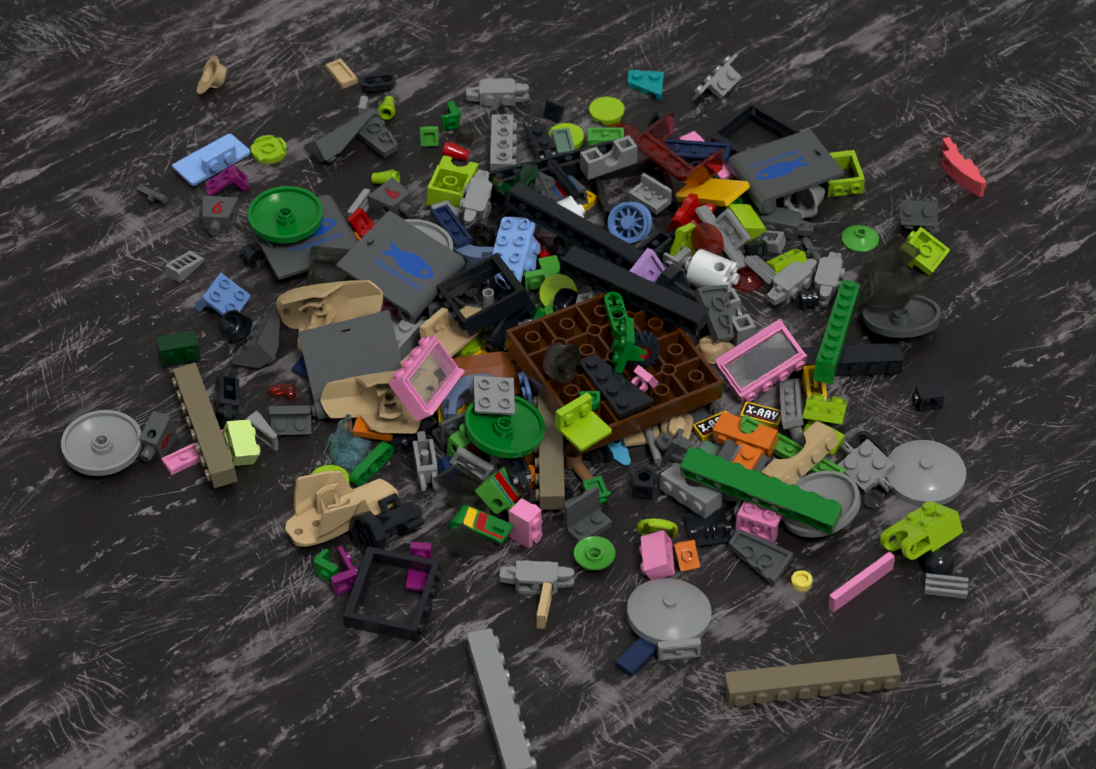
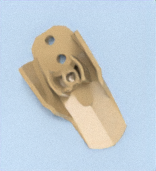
M370 280L315 284L295 288L281 294L277 299L276 307L282 322L289 328L299 329L300 332L378 313L381 311L383 304V292ZM298 337V350L302 351L300 339Z
M416 370L409 380L425 403L432 397L431 393L438 389L437 378L429 371ZM396 371L373 373L328 382L322 390L320 400L330 418H357L359 416L370 430H375L379 433L408 434L416 433L422 419L415 421L390 387L389 382ZM431 386V390L428 391L425 389L426 387Z
M325 471L298 477L294 493L295 515L286 522L285 531L297 546L306 547L328 541L350 531L352 516L366 511H371L374 515L381 514L378 500L394 493L398 495V492L391 484L382 479H377L352 489L341 471ZM393 503L387 505L388 509L394 506Z

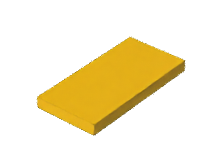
M695 177L675 195L678 202H684L686 197L692 193L698 195L700 204L710 203L715 206L727 207L748 190L750 185L748 181Z

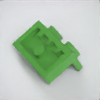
M588 128V146L624 137V128Z

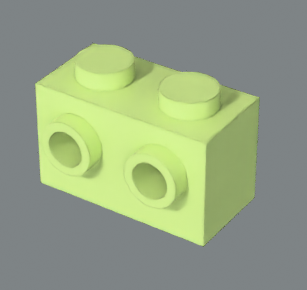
M250 419L227 421L223 429V435L233 465L254 464L260 455V447L256 444V431L252 427Z

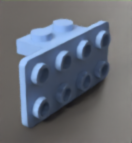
M227 134L174 163L173 169L190 185L194 186L249 156L250 150L232 134Z
M504 217L501 220L492 255L498 253L521 283L522 276H524L523 272L536 269V259L540 253V244L533 236L536 223L525 217ZM499 273L496 274V276L504 280Z

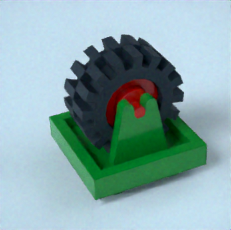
M625 317L623 324L620 323L618 327V337L613 340L611 350L614 351L612 363H614L615 372L623 373L626 363L629 365L632 363L635 368L637 365L642 368L643 365H646V368L650 367L649 363L655 364V360H658L660 355L659 341L656 335L653 336L652 332L647 334V330H643V333H640V330H636L635 334L634 319Z

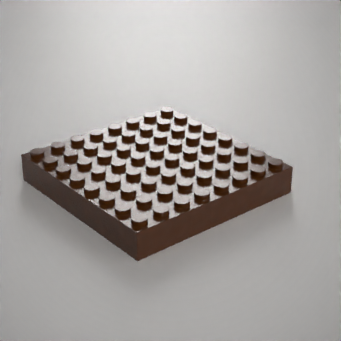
M605 293L506 330L505 347L554 415L557 410L579 398V391H596L579 369V360L596 354L614 368V363H612L614 351L611 350V345L616 338L612 335L604 307ZM624 303L627 316L634 319V333L636 334V330H640V333H643V330H647V334L652 332L653 336L656 335L659 341L660 355L658 360H655L653 365L649 363L650 367L646 368V365H643V369L659 382L655 388L648 384V389L644 392L654 400V405L619 420L600 396V405L593 412L612 429V433L582 451V454L722 398L724 382L682 329ZM615 313L612 315L615 318L622 317V315L619 313ZM626 363L623 373H620L631 382L638 376L634 372L636 368L633 367L632 363L630 365ZM639 382V383H638V385H637L638 388H640V386H642V382Z

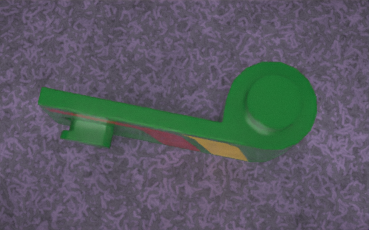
M463 505L449 522L448 527L450 532L456 537H464L468 531H471L502 544L514 528V525L473 507Z

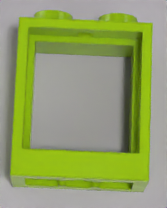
M855 150L830 153L842 170L852 169L855 178L824 182L823 185L827 197L864 193L865 178Z

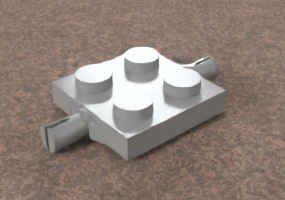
M867 439L855 449L848 442L842 444L841 449L848 455L838 466L846 470L845 474L851 477L865 494L879 484L887 492L892 489L893 485L886 480V477L896 468L895 464L872 442Z

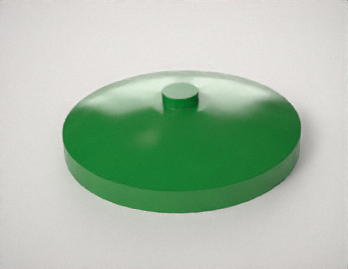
M281 186L266 190L259 194L248 208V222L252 231L260 238L275 243H292L303 240L315 233L323 221V207L319 198L312 192L300 187Z
M514 395V415L475 413L473 401L465 414L464 429L470 441L480 450L497 457L518 458L532 453L540 446L545 433L544 419L534 405Z

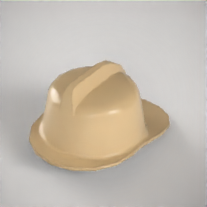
M212 56L207 61L197 86L198 94L204 93L209 87L218 88L224 83L227 68L219 63L217 56Z
M707 335L700 339L699 344L696 346L709 364H715V359L736 347L732 343L724 341L715 343L712 335ZM737 361L731 362L728 365L735 364Z
M684 413L661 422L660 432L661 434H669L673 439L680 428L684 430L682 436L689 440L693 426V417L688 413Z

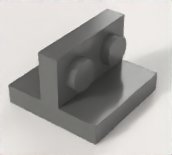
M310 405L269 406L271 428L276 435H312L313 412Z

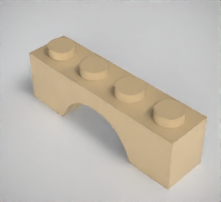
M816 421L803 433L806 443L797 455L788 459H774L761 473L768 477H776L789 485L795 484L839 444L834 430Z

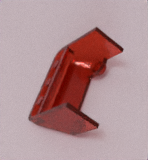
M670 111L645 129L635 139L639 151L678 181L693 186H700L723 169V150L721 148L697 166L692 167L667 147L663 140L674 132L673 111Z

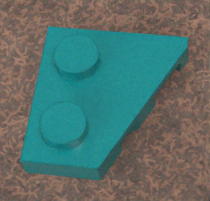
M629 70L627 87L639 90L646 95L648 92L656 95V99L661 100L664 72Z

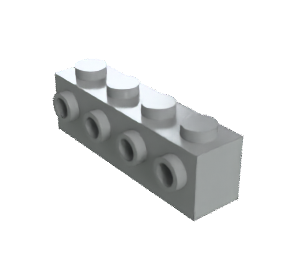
M492 115L490 171L516 165V159H513V157H516V146L513 145H517V134L513 133H517V122H513V115Z

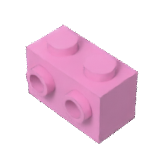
M521 498L509 510V523L514 525L510 532V538L530 549L542 537L541 509Z
M661 530L641 536L639 550L643 559L641 563L643 574L647 575L650 580L675 575L672 540L667 533Z

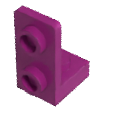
M233 164L205 183L207 194L213 196L231 183L246 191L250 188L247 175Z
M411 542L410 555L433 559L432 543ZM409 569L406 590L423 591L429 573Z
M338 546L337 551L338 559L345 572L331 577L332 591L335 596L352 590L359 572L356 566H352L351 556L348 551L345 552L342 546Z

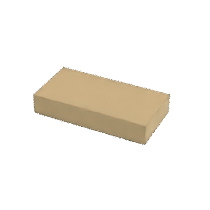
M341 59L325 65L328 73L342 89L358 83V78Z
M547 582L543 583L537 611V628L539 629L546 627L552 599V585Z

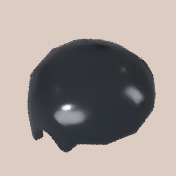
M941 547L934 552L927 551L924 553L922 565H924L925 574L950 576L954 571L952 553Z

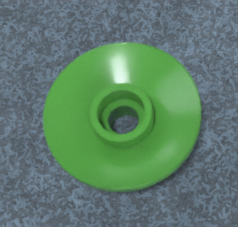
M853 225L842 233V243L851 251L864 253L872 251L877 247L879 236L871 227Z
M590 536L576 544L574 558L585 569L601 570L611 565L614 561L615 548L609 540L603 537Z

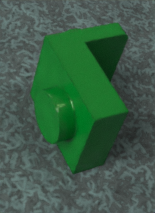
M454 101L447 102V114L441 116L443 131L460 128L461 111L459 107H456Z
M601 475L581 482L584 492L595 486L599 488V506L607 503V500L612 495L611 491H607Z
M324 549L321 554L316 555L313 561L315 574L323 581L331 583V577L338 574L339 570L336 565L331 563L330 550Z

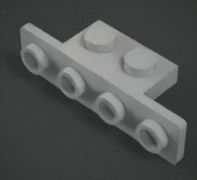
M736 53L732 57L728 55L721 62L723 66L718 65L712 71L714 75H709L703 81L705 85L702 86L700 84L693 91L695 95L691 99L694 101L707 87L721 99L741 78L729 65L738 55Z
M707 205L698 207L695 211L699 219L707 226L710 234L719 239L720 248L726 252L731 261L739 264L738 269L747 267L748 265L744 263L745 257L739 249L751 237L730 208L726 209L716 218Z

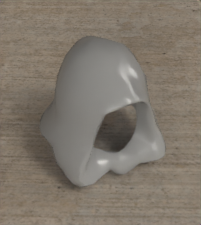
M815 185L795 192L798 202L797 208L790 202L792 194L783 196L784 205L787 209L799 211L802 214L801 219L811 218L817 214V207L824 198L825 190L823 187Z

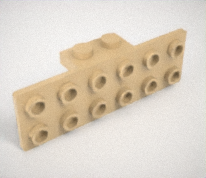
M465 306L460 311L467 318L482 309ZM441 308L419 327L421 339L425 336L431 337L437 334L436 338L451 357L480 333L478 332L470 337L466 331L462 332L457 322L453 318H449L448 309ZM409 354L408 356H406L402 361H400V366H401V367H402L401 363H402L405 359L409 358V357H410V354ZM429 354L417 370L429 371L433 374L439 367Z

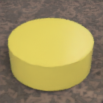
M797 571L792 575L791 585L797 591H807L812 586V576L806 571Z

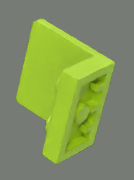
M588 392L560 408L555 414V428L581 452L612 433V429L592 411L593 397Z

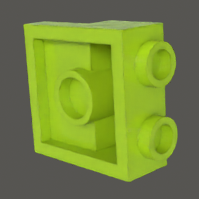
M920 227L917 232L912 231L906 238L909 241L908 243L903 242L897 251L900 253L897 257L912 268L916 265L930 276L950 249Z
M812 393V396L808 395L803 418L843 424L848 401H843L844 398L832 396V399L824 398L823 394Z

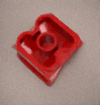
M690 193L675 213L667 233L672 229L677 230L679 227L689 223L704 230L707 226L699 219L695 210L698 207L707 205L711 212L714 213L716 206L710 203L700 205L698 195Z

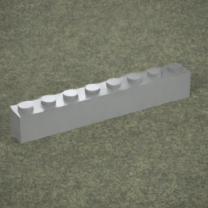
M492 628L466 633L468 651L503 769H537L534 756L530 757L529 754L531 752L530 741L524 738V734H526L524 722L519 721L518 718L521 716L518 703L514 704L513 701L515 699L514 688L508 685V682H510L508 669L504 670L503 665H505L504 655L498 651V648H500L498 636L493 635Z

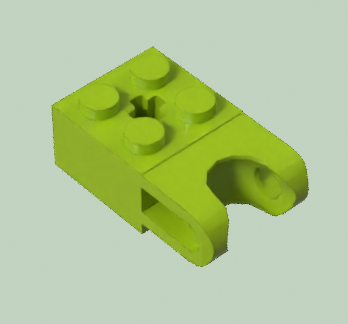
M443 155L427 187L426 204L433 205L448 200L452 206L459 207L461 199L465 198L466 195L464 194L466 183L470 184L471 177H475L478 172L479 163L469 162L467 166L457 167L452 164V157Z
M932 501L926 502L922 507L910 512L899 522L886 529L880 536L881 546L889 551L901 548L903 556L911 560L918 558L927 551L934 552L963 533L958 511ZM895 536L896 539L889 543L890 537Z

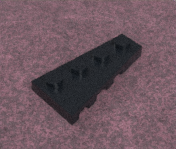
M596 354L578 361L579 369L596 391H600V396L619 420L654 405V400L622 374L615 372L613 367Z

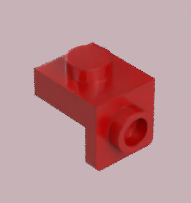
M360 207L346 219L351 228L362 238L376 224L370 220L365 211Z

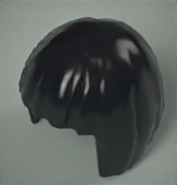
M571 288L560 289L554 297V312L574 305L580 293Z
M229 310L221 316L219 331L229 341H241L249 335L253 324L252 319L242 314L241 311Z

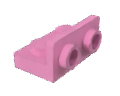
M744 501L737 513L736 531L741 529L774 544L777 539L778 524L782 515Z

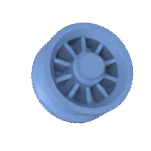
M638 202L618 204L612 209L608 217L610 233L629 244L644 240L652 229L653 221L650 211Z

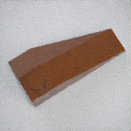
M500 351L452 358L458 368L465 370L461 377L472 374H492V377L514 378V395L520 396L521 384L518 373H521L522 370L510 352ZM439 368L441 377L446 378V376Z

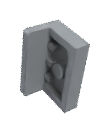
M643 173L641 175V183L629 191L628 197L635 202L643 204L649 211L657 215L671 204L672 191L653 177Z

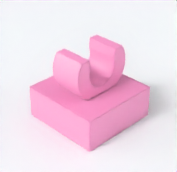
M638 365L634 370L638 376L632 380V383L637 386L639 382H642V386L639 389L643 392L648 389V384L655 388L659 383L641 366Z

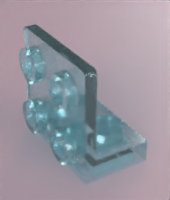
M346 414L344 419L338 423L335 433L330 435L328 445H330L332 465L340 466L347 473L351 474L352 470L364 459L370 450L371 441L353 436L351 415Z

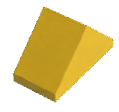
M815 364L803 366L801 385L806 400L808 395L812 396V393L823 394L824 398H827L826 383L813 381Z

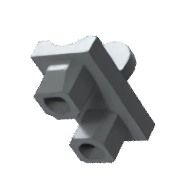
M679 428L673 439L669 434L665 433L657 436L656 445L661 450H667L662 458L663 463L666 464L669 459L680 463L691 443L690 440L682 436L684 430Z

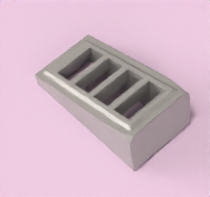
M766 231L751 240L760 241L761 238L762 240L765 239L768 252L781 254L786 244L784 232Z
M189 251L165 265L166 276L181 283L205 260L203 257Z
M255 411L246 420L250 419L251 425L256 431V438L274 451H277L279 449L277 435L262 415Z

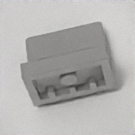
M473 377L470 385V394L474 395L475 413L514 415V378Z

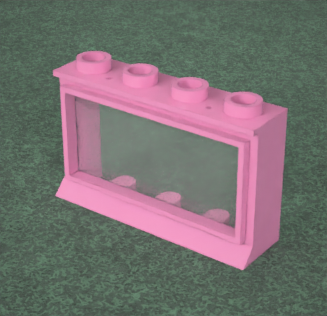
M781 318L715 359L716 369L741 404L746 401L751 402L757 397V394L770 390L773 384L779 380H786L790 373L795 370L800 371L808 363L807 354L804 353L787 330Z
M437 334L420 339L418 341L419 345L410 352V357L401 363L402 367L393 373V378L389 382L390 387L415 421L433 415L465 372V370L458 368L443 345L436 338Z

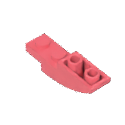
M950 137L943 138L941 146L942 167L960 186L982 197L986 188V180L980 175L978 167L973 164L971 159L964 160L963 155H960L956 144L952 142Z

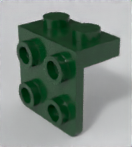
M526 163L510 185L494 176L491 180V183L494 185L493 189L506 197L509 189L518 182L526 186L532 183L537 177L538 169Z
M195 331L164 335L157 338L162 367L201 360Z

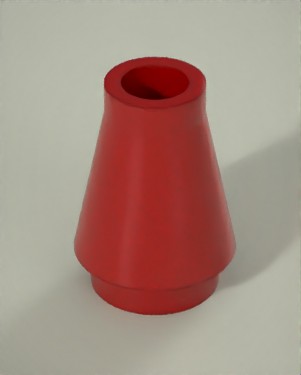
M446 142L442 156L445 155L452 157L454 160L467 161L470 151L453 142Z

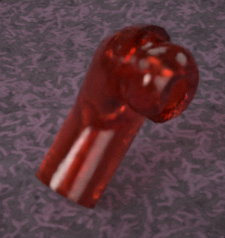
M281 383L268 386L270 396L286 393L287 398H294L297 395L294 385Z

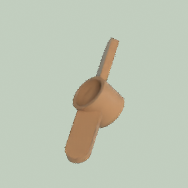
M563 437L564 467L575 470L582 481L593 478L582 463L583 454L573 444H568Z

